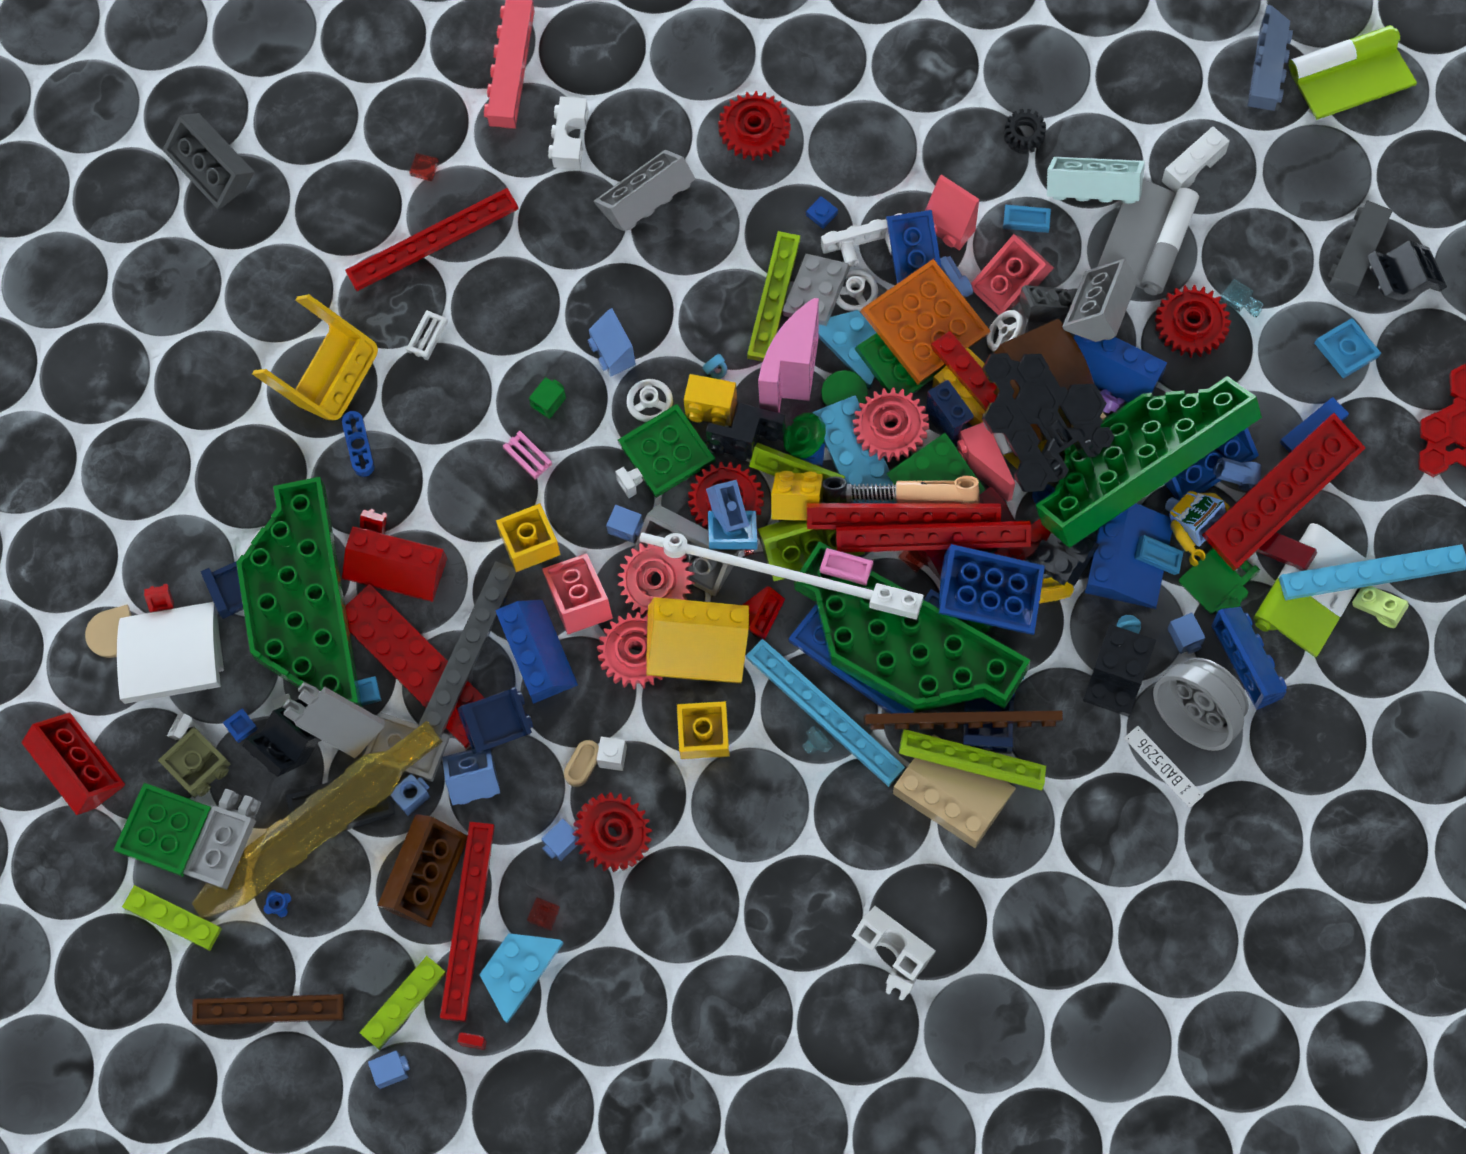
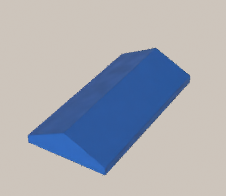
M932 210L886 217L897 284L932 259L942 269Z

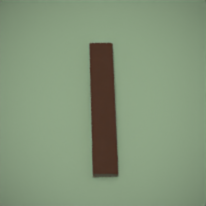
M343 994L193 999L192 1025L344 1021Z

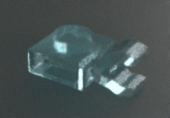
M1235 279L1221 295L1222 302L1238 312L1244 307L1250 315L1256 318L1262 312L1261 308L1264 305L1262 302L1252 298L1253 290Z

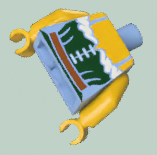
M1190 491L1180 501L1171 497L1165 506V509L1170 512V527L1186 552H1190L1189 562L1193 566L1199 564L1194 555L1199 556L1202 561L1205 559V552L1201 549H1196L1194 546H1201L1205 541L1202 534L1230 508L1215 493H1196Z

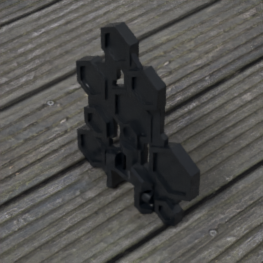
M1008 353L989 354L982 370L990 383H995L999 393L995 401L989 403L982 420L991 434H1004L1011 450L1021 463L1014 478L1023 492L1044 491L1048 482H1057L1065 478L1069 469L1059 453L1071 445L1075 446L1081 458L1097 457L1102 448L1110 447L1115 436L1109 427H1100L1103 422L1100 416L1107 403L1095 384L1070 385L1068 390L1066 387H1060L1042 354H1024L1020 362L1011 360ZM1011 380H1015L1020 389L1015 399L1013 398L1015 391L1010 385ZM1059 406L1073 428L1066 426L1058 413ZM1030 424H1037L1047 441L1042 452L1038 447L1040 440Z

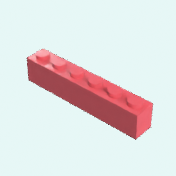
M506 0L505 6H501L500 18L502 19V25H498L497 28L499 43L494 46V58H496L495 64L491 65L490 71L493 80L492 84H488L487 88L489 104L484 106V117H487L489 126L516 129L535 13L533 0Z

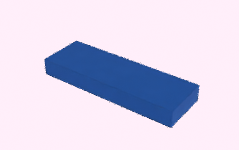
M1332 397L1284 436L1280 443L1290 453L1331 414L1335 413L1343 421L1348 417L1349 413Z

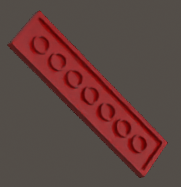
M1335 413L1331 414L1214 522L1202 536L1233 571L1236 570L1366 449L1365 446Z
M369 584L345 606L349 632L426 709L448 661ZM468 681L445 728L465 749L470 744L457 708L485 698Z

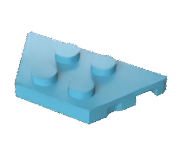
M856 310L830 317L827 326L819 324V339L852 372L861 376L868 388L872 387L875 376L855 350L857 345L877 333L866 318Z
M508 933L480 973V977L506 1023H509L564 944L561 940Z

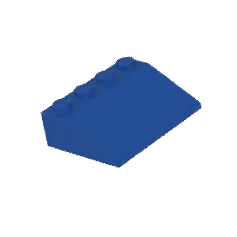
M1135 503L1098 529L1096 543L1099 546L1092 557L1085 593L1156 609L1164 571L1135 559L1139 537L1142 535L1167 545L1170 544L1172 534L1170 517Z
M951 544L944 554L940 581L939 614L1034 635L1045 565Z

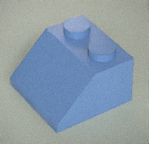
M611 308L589 329L590 339H588V343L593 352H598L600 356L598 362L602 370H607L612 377L635 366L636 363L633 346Z
M491 748L473 754L472 750H467L442 757L445 782L452 806L467 804L472 800L480 798H491L495 794L500 793Z

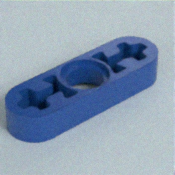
M349 411L343 416L342 425L351 464L358 476L366 477L372 474L375 465L365 423L360 413ZM351 419L356 420L358 432H353L350 425ZM363 439L365 443L362 448L354 449L352 447L353 441ZM363 455V458L366 462L365 469H361L360 467L361 462L359 456Z

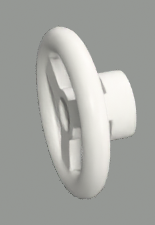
M856 269L849 270L846 279L849 278L846 282V287H842L836 303L846 311L858 310L860 312L863 307L877 298L878 285L869 273ZM866 281L871 286V296L867 301L863 297ZM840 295H850L856 298L859 305H850L844 302Z
M1009 310L1000 314L989 327L991 332L986 337L987 346L991 351L995 352L1000 344L1022 335L1024 325L1022 315L1015 310ZM1009 317L1016 319V322L1011 325H1007L1003 321ZM998 327L999 336L996 343L994 344L993 337Z
M645 379L637 382L632 386L627 395L629 412L633 417L642 422H648L673 405L671 390L666 384L656 379ZM652 386L658 387L664 392L666 403L659 400L658 391ZM643 388L640 391V403L634 406V396L638 390ZM652 397L653 400L647 401L646 398ZM652 407L662 410L658 414L651 416L639 413L645 408Z

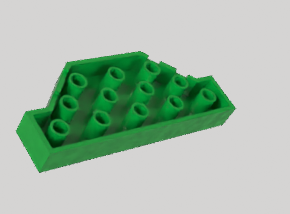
M1228 376L1209 389H1199L1198 393L1186 394L1185 390L1166 392L1163 396L1142 393L1103 420L1100 427H1109L1115 437L1110 447L1102 448L1097 457L1081 458L1074 445L1065 449L1064 463L1069 469L1067 475L1059 480V485H1056L1054 493L1035 505L1042 525L1066 546L1072 547L1261 419L1262 415L1257 397Z
M315 477L273 486L277 508L266 526L262 527L252 540L251 546L245 554L241 555L236 562L250 653L258 663L297 688L303 682L314 686L319 691L326 687L362 707L325 485L321 477Z
M820 541L800 570L802 573L873 591L876 583L905 590L873 571L870 573L866 586L820 573L826 548L832 549ZM794 581L797 592L816 602L831 664L915 713L981 697L1005 709L1029 670L1030 659L955 617L939 614V608L923 600L916 620L869 608V599Z

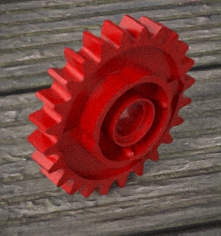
M757 91L754 92L753 96L746 92L745 98L738 94L737 101L730 99V107L724 106V113H720L721 121H718V127L720 128L719 136L722 137V143L727 144V150L734 149L735 156L742 153L744 160L750 155L752 161H754L757 155L761 160H763L764 154L772 157V150L780 152L779 145H786L785 139L789 138V130H791V123H789L790 115H786V107L781 108L782 101L775 103V96H771L768 99L766 98V92L762 96H758ZM752 124H757V125H759V126H758V127H751L750 125H752Z
M1184 285L1182 292L1175 288L1174 295L1167 293L1166 300L1162 299L1160 302L1161 307H1157L1156 314L1158 315H1156L1154 322L1158 323L1155 331H1161L1158 338L1166 339L1164 346L1171 344V352L1179 349L1180 356L1188 352L1190 358H1192L1194 352L1201 357L1203 351L1211 354L1212 348L1218 350L1219 343H1224L1225 336H1228L1230 329L1227 327L1231 324V320H1228L1230 312L1224 311L1227 304H1219L1221 296L1213 298V290L1207 294L1205 293V287L1198 291L1196 285H1193L1192 290H1188L1187 286ZM1188 319H1194L1198 323L1192 324L1188 321Z
M720 462L719 468H715L711 464V471L708 472L702 469L703 477L696 475L697 484L691 483L690 485L693 490L688 492V497L692 499L688 501L689 507L693 508L690 510L691 516H696V524L703 522L702 527L705 529L708 528V511H712L706 489L729 481L737 480L745 511H756V515L762 514L759 508L764 506V500L761 499L764 497V492L759 491L761 489V482L755 483L757 476H749V468L741 471V464L736 468H733L732 462H729L727 467H724L723 463Z
M612 792L607 794L606 798L602 793L597 796V800L592 797L588 801L589 804L585 803L581 807L583 811H579L576 814L580 820H576L573 823L578 828V830L573 832V835L579 837L575 845L582 846L579 854L587 853L586 862L593 859L594 867L596 868L599 864H602L603 871H606L610 866L613 872H616L619 866L622 871H625L628 865L633 867L637 864L636 860L640 861L644 857L642 853H646L649 850L645 844L652 841L651 838L646 836L652 829L645 826L650 822V819L642 818L646 811L637 810L639 803L631 805V797H628L625 801L622 800L621 793L616 798H614ZM608 827L616 831L617 837L610 835Z

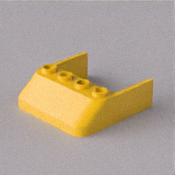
M311 295L297 296L295 301L328 324V334L296 389L267 369L254 370L252 375L298 407L326 420H337L343 416L375 360L378 348L372 339Z

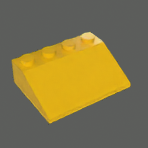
M654 597L648 605L646 676L742 683L749 629V606Z

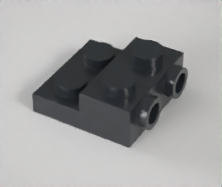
M1051 533L1047 541L1041 540L1030 560L1036 564L1045 565L1044 574L1046 575L1048 571L1053 573L1052 579L1060 584L1065 585L1068 582L1075 586L1099 544L1085 537L1069 548Z

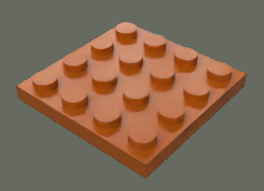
M934 259L863 307L860 311L917 385L945 366L944 362L932 350L931 343L951 331L966 349L991 332Z

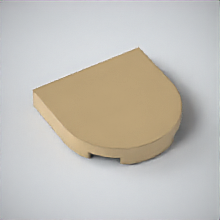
M128 605L100 612L88 623L85 632L86 642L89 648L97 655L105 658L117 657L120 618L131 616Z

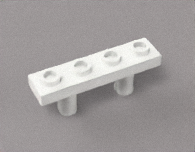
M876 219L862 226L853 225L839 232L830 231L821 236L823 254L841 250L844 262L849 263L850 267L858 264L854 248L857 245L885 238L889 253L892 255L886 219Z

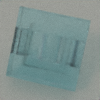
M812 726L805 732L810 739L802 747L808 754L812 755L818 750L827 753L834 747L818 727Z

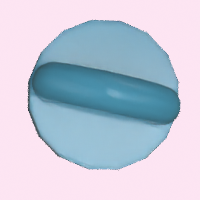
M721 354L711 358L702 368L707 375L710 374L714 379H721L727 373V365L724 363L725 359ZM721 367V372L717 374L714 370Z
M1133 615L1122 616L1116 625L1137 634L1141 630L1140 620Z

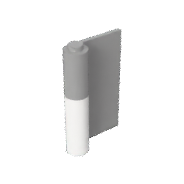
M1143 179L1140 200L1131 204L1122 202L1097 267L1125 258L1138 279L1136 287L1143 289L1150 295L1162 293L1199 200V195L1188 188H1179L1177 192H1173Z

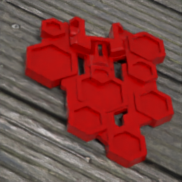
M1466 363L1452 370L1449 374L1450 395L1455 398L1453 399V404L1420 421V438L1428 442L1426 449L1419 453V470L1433 478L1447 471L1449 466L1454 463L1466 467ZM1456 443L1465 449L1456 448L1449 452L1446 450V447Z

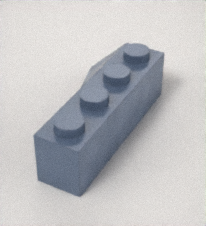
M1267 5L1259 30L1247 106L1274 111L1277 102L1281 103L1284 89H1280V84L1284 83L1287 70L1283 69V65L1289 59L1290 50H1287L1286 46L1291 43L1293 30H1289L1290 20L1272 5Z

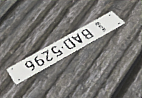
M1139 726L1124 737L1189 808L1204 796Z

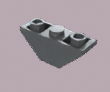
M1024 285L1021 288L1019 302L1028 321L1045 322L1067 314L1073 299L1067 289Z

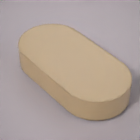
M582 741L575 749L564 769V777L569 785L580 787L589 779L597 764L599 746L594 741Z

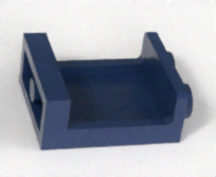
M945 380L928 391L926 414H928V417L940 434L946 433L954 446L957 447L960 431L967 429L965 423L973 419V413L949 380Z
M236 562L213 572L210 568L200 571L222 619L243 610Z
M516 687L457 708L473 754L532 733V720L529 714L524 712L522 705H525L522 693L520 691L517 692Z
M1015 693L1005 709L981 697L965 701L964 712L1014 711ZM1007 723L1006 728H993L992 724H983V728H968V724L963 725V745L995 753H1012L1013 723Z

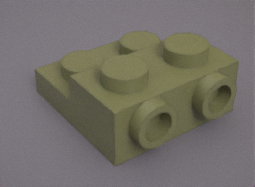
M195 727L158 760L194 798L198 795L200 797L204 796L211 788L209 784L216 778L220 780L225 777L229 772L227 767L231 765Z

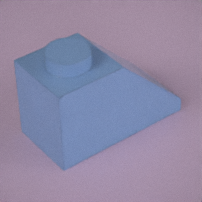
M737 480L714 485L706 489L712 512L725 532L749 526Z

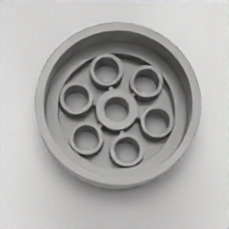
M1193 658L1184 664L1172 666L1157 681L1153 690L1156 708L1166 724L1178 736L1196 747L1211 751L1225 749L1243 729L1244 716L1249 708L1245 690L1228 670L1211 660Z

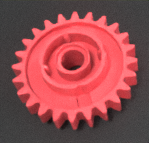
M883 388L881 395L874 391V398L871 399L866 396L867 404L859 403L861 411H855L857 419L853 420V426L856 427L853 431L854 435L858 436L856 438L857 444L863 443L862 450L869 449L870 457L875 453L878 454L879 461L883 456L887 457L888 462H890L893 456L897 461H900V455H904L908 459V452L916 453V445L922 447V439L928 437L925 430H929V423H927L929 417L928 414H924L926 412L925 406H920V399L913 401V393L905 396L904 389L896 393L895 388H892L891 392L887 393L885 388ZM888 422H895L897 424L892 428L885 426Z
M640 543L639 551L634 548L631 549L632 557L625 555L628 563L620 564L624 572L618 574L619 577L623 578V581L618 583V586L625 588L620 593L621 595H628L625 603H634L632 610L636 611L641 608L640 614L645 615L648 612V605L654 597L687 600L685 594L693 593L688 589V586L695 584V582L689 580V577L695 573L688 571L692 563L684 562L687 557L686 554L680 558H671L664 553L663 547L648 544V547ZM658 572L661 576V581L655 586L651 578L654 573Z
M637 612L635 618H632L631 614L627 613L626 620L618 616L619 623L617 624L610 621L612 629H603L606 637H599V641L603 645L597 646L598 652L602 653L598 655V660L604 661L601 664V669H608L606 676L609 678L614 675L613 680L615 684L622 680L624 688L628 683H631L633 689L636 688L638 683L641 684L643 689L646 682L654 685V678L662 680V677L646 676L648 613L644 618H641L639 612ZM633 647L642 648V652L637 655L631 654L630 650Z

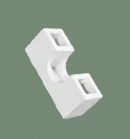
M560 96L559 105H555L554 118L557 119L556 125H552L551 131L554 143L549 146L548 153L554 168L581 169L583 155L582 140L571 138L568 134L575 129H586L589 111L586 98Z
M1214 126L1211 127L1165 168L1162 182L1173 192H1177L1179 188H1188L1194 183L1197 174L1204 166L1207 165L1210 168L1226 154L1230 141Z
M876 906L863 917L852 935L871 951L877 946L890 949L897 959L893 967L912 981L924 970L936 952Z

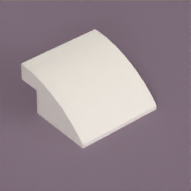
M214 602L120 618L117 635V672L119 696L124 704L221 687L219 672L224 671L217 610Z

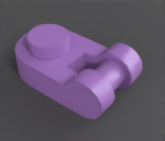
M1106 389L1100 391L1107 403L1103 410L1104 412H1116L1124 406L1126 401L1113 397L1112 393Z

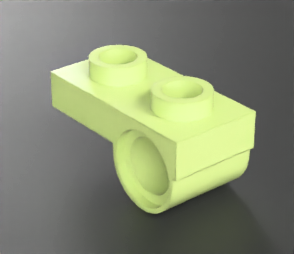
M1373 586L1362 587L1352 602L1353 607L1376 616L1380 623L1389 628H1396L1409 606L1408 601Z

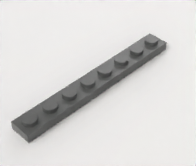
M495 561L417 726L418 730L441 739L497 619L495 610L502 608L518 574L515 568Z

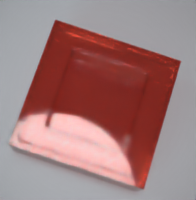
M416 153L409 172L410 176L432 181L439 163L438 158Z
M917 550L903 551L899 555V559L915 573L926 564L925 559Z

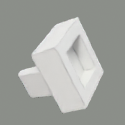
M622 467L615 471L616 479L627 497L631 498L636 495V486L643 482L641 478L643 476L639 469L635 468L627 472Z
M184 713L178 714L167 736L174 740H180L187 734L188 728L195 727L198 730L199 725L192 720V717Z
M893 968L886 981V993L890 995L893 988H898L901 991L899 999L904 1000L913 988L917 977L912 981Z

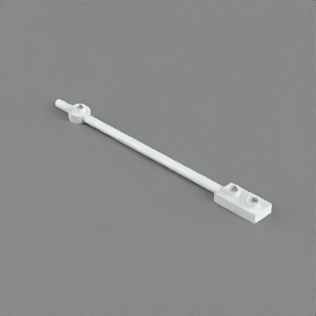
M643 532L640 535V542L663 547L664 553L671 558H680L687 553L869 599V608L916 620L923 603L924 595L878 583H876L873 591L687 544L685 536L679 533L669 534L665 538Z

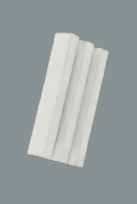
M426 310L406 348L407 352L410 354L414 353L418 357L422 356L425 360H428L448 323L447 318ZM430 318H433V320H432L430 326L428 327L427 331H426L425 334H424V337H423V339H422V341H421L419 347H418V348H415V346H416V344H417V342H418V340H419L421 334L423 333V331H424V329H425V327H426V325H427L429 319H430ZM438 321H440L425 351H423Z

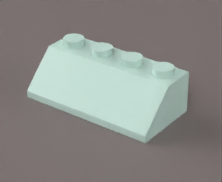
M1053 157L1047 171V197H1053L1055 200L1076 198L1077 201L1098 199L1100 202L1122 200L1123 203L1127 204L1135 203V201L1140 200L1142 193L1145 161Z

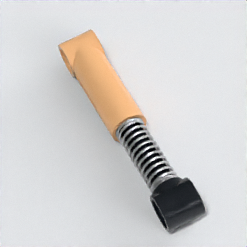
M834 476L823 481L824 503L854 502V500L856 502L859 500L860 502L863 500L864 502H867V500L869 502L871 500L873 502L876 500L877 502L880 500L882 502L884 500L892 502L894 500L897 503H979V482L973 476H962L955 481H897L895 486L894 484L886 486L885 483L884 486H881V483L879 486L877 484L869 486L868 483L867 486H864V484L862 486L854 484L853 486L848 484L844 478Z

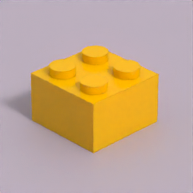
M690 374L684 396L685 416L693 422L700 423L706 421L720 426H732L737 404L736 382Z
M791 471L776 472L771 493L772 520L807 521V503H823V474H817L813 471L805 473H793Z
M541 503L496 520L499 534L516 572L561 555L557 539Z
M726 701L677 704L679 753L681 759L730 756Z

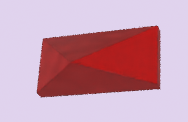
M767 586L745 602L743 605L749 606L748 630L761 640H765L785 598Z

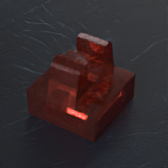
M537 897L527 921L551 931L560 906Z

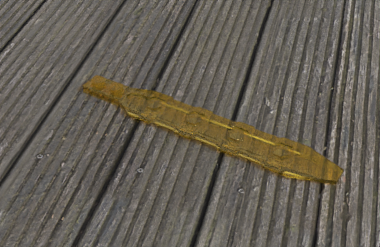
M428 721L424 722L387 751L365 754L345 769V773L322 790H317L308 797L306 802L283 820L279 819L267 828L266 833L244 849L227 890L209 883L205 884L192 903L200 917L204 919L246 905L266 890L267 885L290 868H295L304 861L309 853L329 838H334L345 830L347 825L370 807L374 808L391 795L403 772L443 742Z

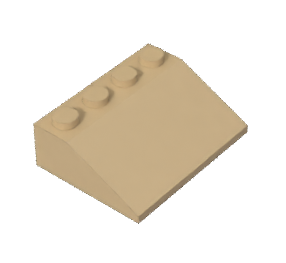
M914 758L894 785L893 794L976 848L1016 790V787L999 779Z

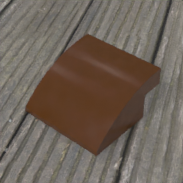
M1056 319L1000 344L993 353H1008L1011 360L1019 362L1024 354H1042L1060 387H1066L1067 390L1070 385L1094 384L1091 372L1078 344L1070 332L1063 329V323L1060 319ZM1011 380L1010 385L1015 391L1013 394L1015 399L1020 389L1015 380ZM998 388L994 391V394L997 396L999 393ZM1059 406L1058 413L1066 426L1073 428ZM1030 424L1040 440L1039 444L1045 442L1046 439L1037 424Z

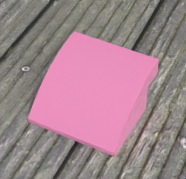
M813 298L797 310L784 323L771 342L761 365L758 378L759 408L780 413L782 398L810 401L819 340L818 298Z

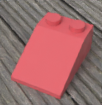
M940 175L925 211L932 210L936 236L941 238L947 246L955 247L960 251L975 232L979 199L945 176Z
M1013 234L972 281L971 285L973 292L995 313L1000 315L1005 311L1011 310L1019 303L1021 288L1024 285L1039 286L1054 267L1024 239Z
M984 423L960 431L957 450L975 476L987 486H992L1007 502L1011 501L1015 481L993 434L987 430Z
M587 553L542 569L567 634L613 619L608 598Z

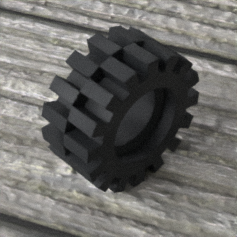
M1020 109L1019 114L1014 111L1012 116L1008 117L1004 131L1006 144L1009 143V148L1013 149L1015 146V152L1018 153L1020 149H1023V154H1027V149L1031 153L1035 151V147L1039 149L1044 142L1046 133V122H1043L1044 118L1042 115L1038 117L1037 111L1031 114V109H1027V113H1024V109ZM1026 125L1031 127L1034 133L1032 136L1023 137L1016 130L1019 126Z

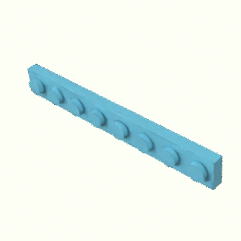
M1456 545L1282 574L1279 577L1285 600L1463 571L1466 570V554L1463 545Z
M764 639L746 655L747 660L888 787L905 770L906 767Z

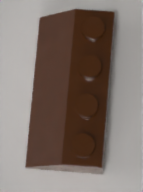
M415 814L377 906L397 916L431 928L468 835L432 816Z

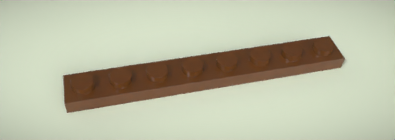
M1063 711L865 714L864 726H870V730H885V726L894 725L895 730H907L909 725H919V729H934V725H943L944 729H957L958 724H968V728H983V724H992L993 728H1006L1007 723H1017L1018 728L1032 727V723H1041V727H1056V723L1063 720Z

